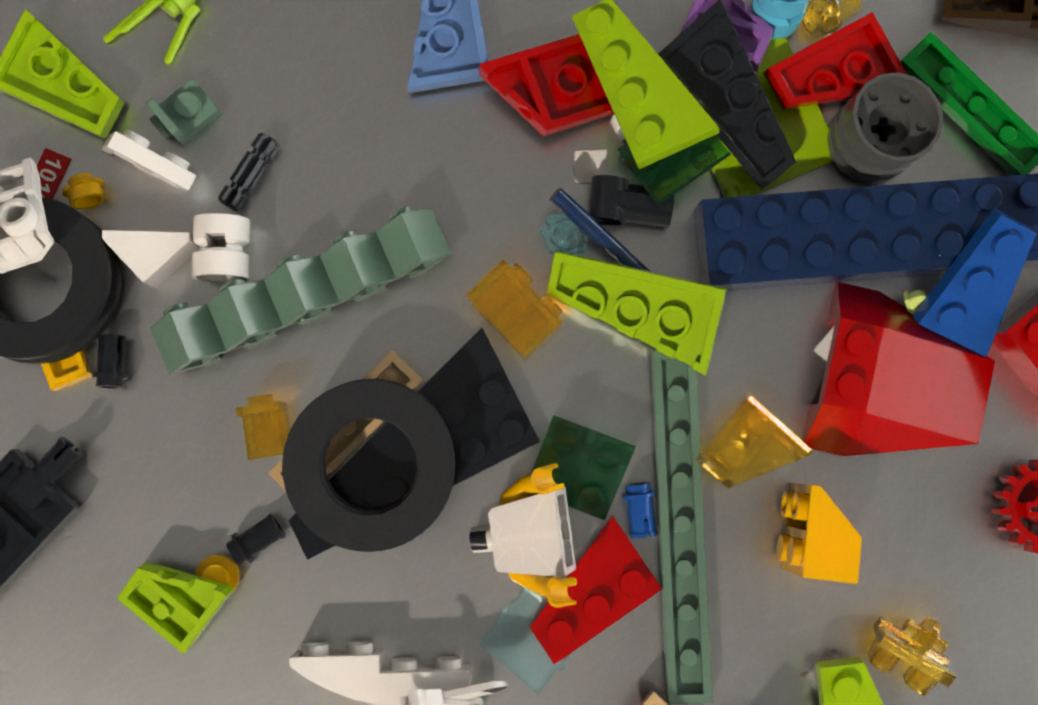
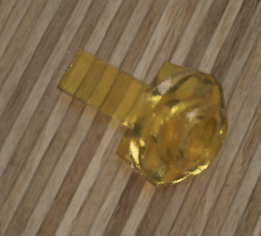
M810 0L803 17L804 27L810 34L816 36L834 33L843 24L841 20L862 9L860 0H844L838 3V0Z

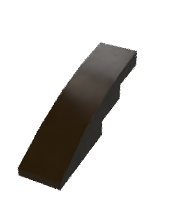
M944 0L941 20L985 31L1038 39V0Z

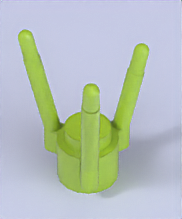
M146 0L104 35L103 40L106 43H110L118 35L128 33L158 6L173 18H176L180 13L183 15V18L164 58L166 64H171L192 20L201 10L194 4L196 0Z

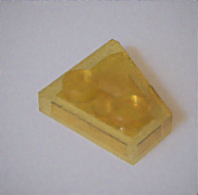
M750 395L735 410L696 460L724 486L730 489L750 479L765 475L790 463L800 461L808 457L813 450Z

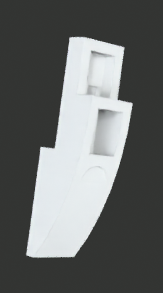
M371 641L346 643V649H329V643L327 642L302 644V650H297L289 657V667L306 679L334 693L374 705H401L400 697L409 696L408 691L440 688L441 690H453L470 686L471 663H461V657L435 658V664H417L416 658L403 657L391 659V665H384V648H373V642Z

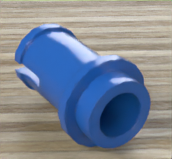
M637 482L625 485L626 493L622 494V499L627 500L631 529L630 537L647 538L646 534H649L650 537L658 535L653 497L657 493L656 490H652L651 482Z

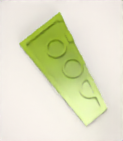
M603 0L571 16L638 169L720 133L717 124L613 0Z
M556 251L546 294L594 319L598 318L617 328L619 332L631 338L635 337L656 348V351L670 358L674 357L706 376L727 288Z

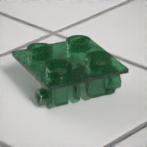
M715 135L641 169H638L626 139L622 140L623 145L617 149L621 160L657 205H660L731 155Z
M553 415L532 472L538 467L557 463L559 468L553 469L552 478L556 484L564 483L568 507L605 520L636 446Z

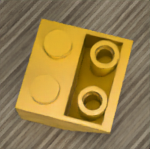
M790 483L789 491H784L781 500V515L786 517L785 535H780L777 542V559L782 561L781 569L803 578L858 584L862 544L860 534L821 486Z

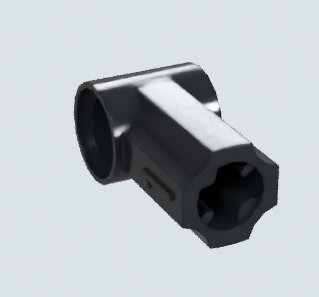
M596 175L591 179L587 212L601 225L619 226L627 222L668 228L674 207V189L629 184V180L622 177Z

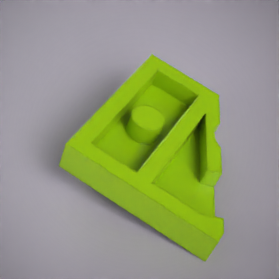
M147 561L137 568L117 599L177 650L185 654L209 625L234 591V588L229 584Z

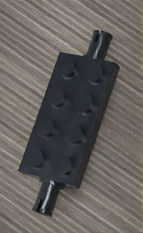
M60 437L36 465L19 449H11L0 461V593L80 508L57 483V480L83 455L79 448L71 449L75 444L65 437Z

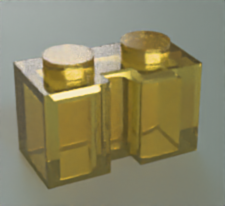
M503 259L466 294V298L526 361L562 327L563 321L559 316L563 311L547 294L541 298L529 286L534 282L533 279L518 263L511 267Z

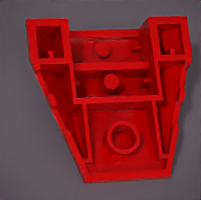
M837 281L834 286L827 319L828 324L835 326L818 404L809 405L800 447L839 456H853L979 444L995 361L988 356L985 357L919 325L914 319L913 314L908 312L905 306L880 291Z

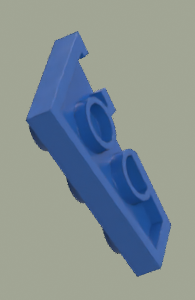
M993 209L914 313V319L919 325L987 357L1036 233L1023 223Z

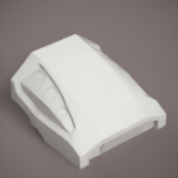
M31 157L22 160L21 164L0 170V274L41 261L54 243L48 230L42 202L40 175Z

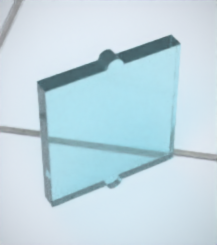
M525 588L506 612H499V620L479 645L538 694L557 670H564V662L569 655L554 665L529 626L545 604Z

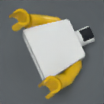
M557 463L538 467L532 473L521 476L500 495L499 506L490 508L488 511L489 525L472 527L469 539L474 553L493 552L497 571L508 573L512 581L538 595L546 597L550 605L557 608L577 604V601L570 599L567 593L569 586L577 585V579L574 577L559 578L575 571L576 563L566 487H564V483L556 484L554 482L552 471L555 468H559Z

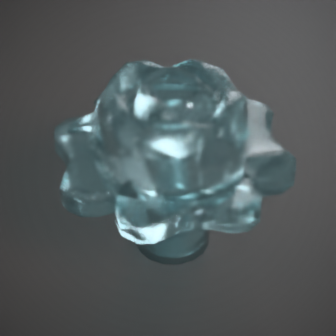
M560 212L549 214L546 217L547 227L542 228L540 235L547 242L549 254L553 255L556 251L575 254L584 253L587 250L585 241H589L591 238L565 214Z

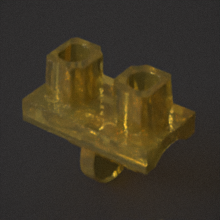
M882 616L875 622L873 628L876 638L867 653L869 661L873 666L885 673H890L900 659L909 663L910 666L903 674L904 682L922 696H926L939 682L949 688L956 679V676L948 670L949 658L943 654L948 647V642L939 637L941 624L937 620L927 617L918 624L911 619H907L902 629Z

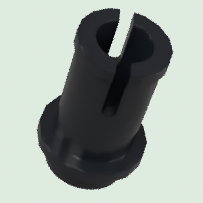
M117 334L97 335V371L92 373V379L96 380L95 387L121 389L123 388V381L128 379V375L123 373L126 336H119Z
M270 513L266 518L240 535L236 532L231 535L232 540L227 542L226 546L233 559L239 565L244 562L251 564L254 562L255 555L286 536L278 520Z

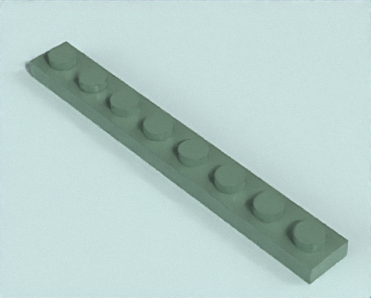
M652 351L651 373L666 701L668 704L713 703L697 371L674 357L670 358L658 351Z

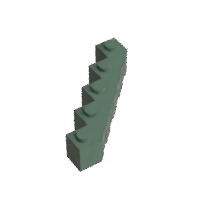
M412 206L400 208L392 212L388 216L390 221L376 232L358 235L356 230L344 232L333 238L334 245L319 256L302 259L300 254H294L276 263L277 269L263 280L246 283L244 278H238L221 285V293L207 304L189 307L187 302H183L166 308L163 311L164 317L151 326L150 329L169 375L211 364L222 359L220 354L239 347L248 348L276 336V331L295 323L302 325L332 312L331 308L335 305L351 299L358 301L386 289L388 283L409 274L411 278L429 270L452 255L432 208L416 211L413 210Z

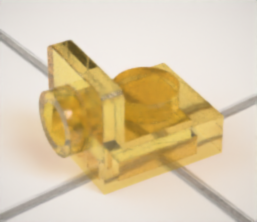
M273 394L247 398L248 406L236 407L237 417H242L248 460L283 455L285 443L291 430L287 403L274 401Z

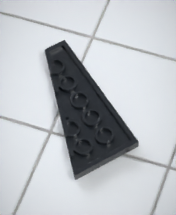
M483 328L418 391L438 410L450 431L455 451L453 486L540 442ZM386 422L329 481L334 491L348 503L363 508L385 507L400 499L411 487L417 471L415 451L408 437L395 425ZM297 513L288 520L307 560L336 546L311 531Z

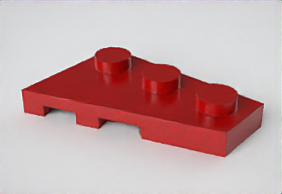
M873 12L780 61L763 72L783 110L852 99L866 82L880 74L899 72L908 75Z
M613 516L610 517L601 532L580 557L576 564V570L566 577L577 579L576 586H569L567 588L568 596L570 599L576 600L577 604L555 608L547 601L529 627L555 665L662 590V587Z

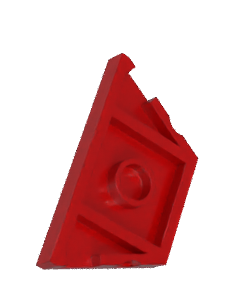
M579 34L480 63L478 72L480 77L543 136L614 114Z

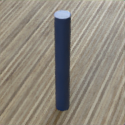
M561 187L553 193L549 201L616 263L650 271Z

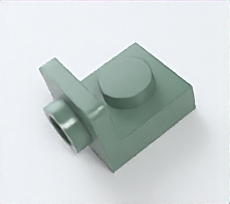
M193 78L160 104L153 97L146 102L155 114L149 119L165 139L173 135L183 145L223 115Z

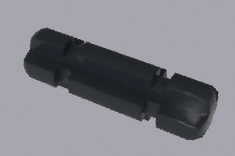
M259 133L251 144L253 147L252 152H246L230 177L232 183L230 186L225 185L218 196V200L233 211H239L247 200L245 194L253 191L269 166L266 164L268 158L272 160L279 150L280 145L267 134Z

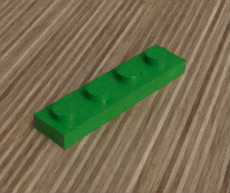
M930 32L900 61L907 74L916 77L930 87L940 102L941 109L1009 175L1029 174L1038 165V133L935 34Z

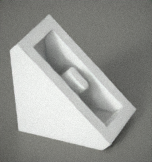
M102 230V239L143 283L155 289L192 257L193 252L199 250V246L193 242V234L190 232Z

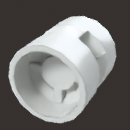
M207 213L194 216L193 242L199 246V250L192 253V278L201 281L225 283L238 278H244L245 281H248L249 255L243 251V248L250 244V219L239 215ZM219 243H226V247H218Z

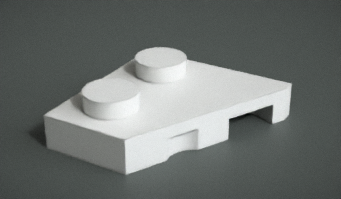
M128 129L125 130L123 135L115 131L106 139L101 151L113 157L117 155L132 163L137 169L182 191H189L197 176L187 170L190 163L168 151L162 157L147 149L150 141Z

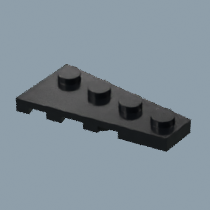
M718 0L660 51L658 55L717 124L720 133L716 135L761 190H763L795 164L796 160L722 0Z

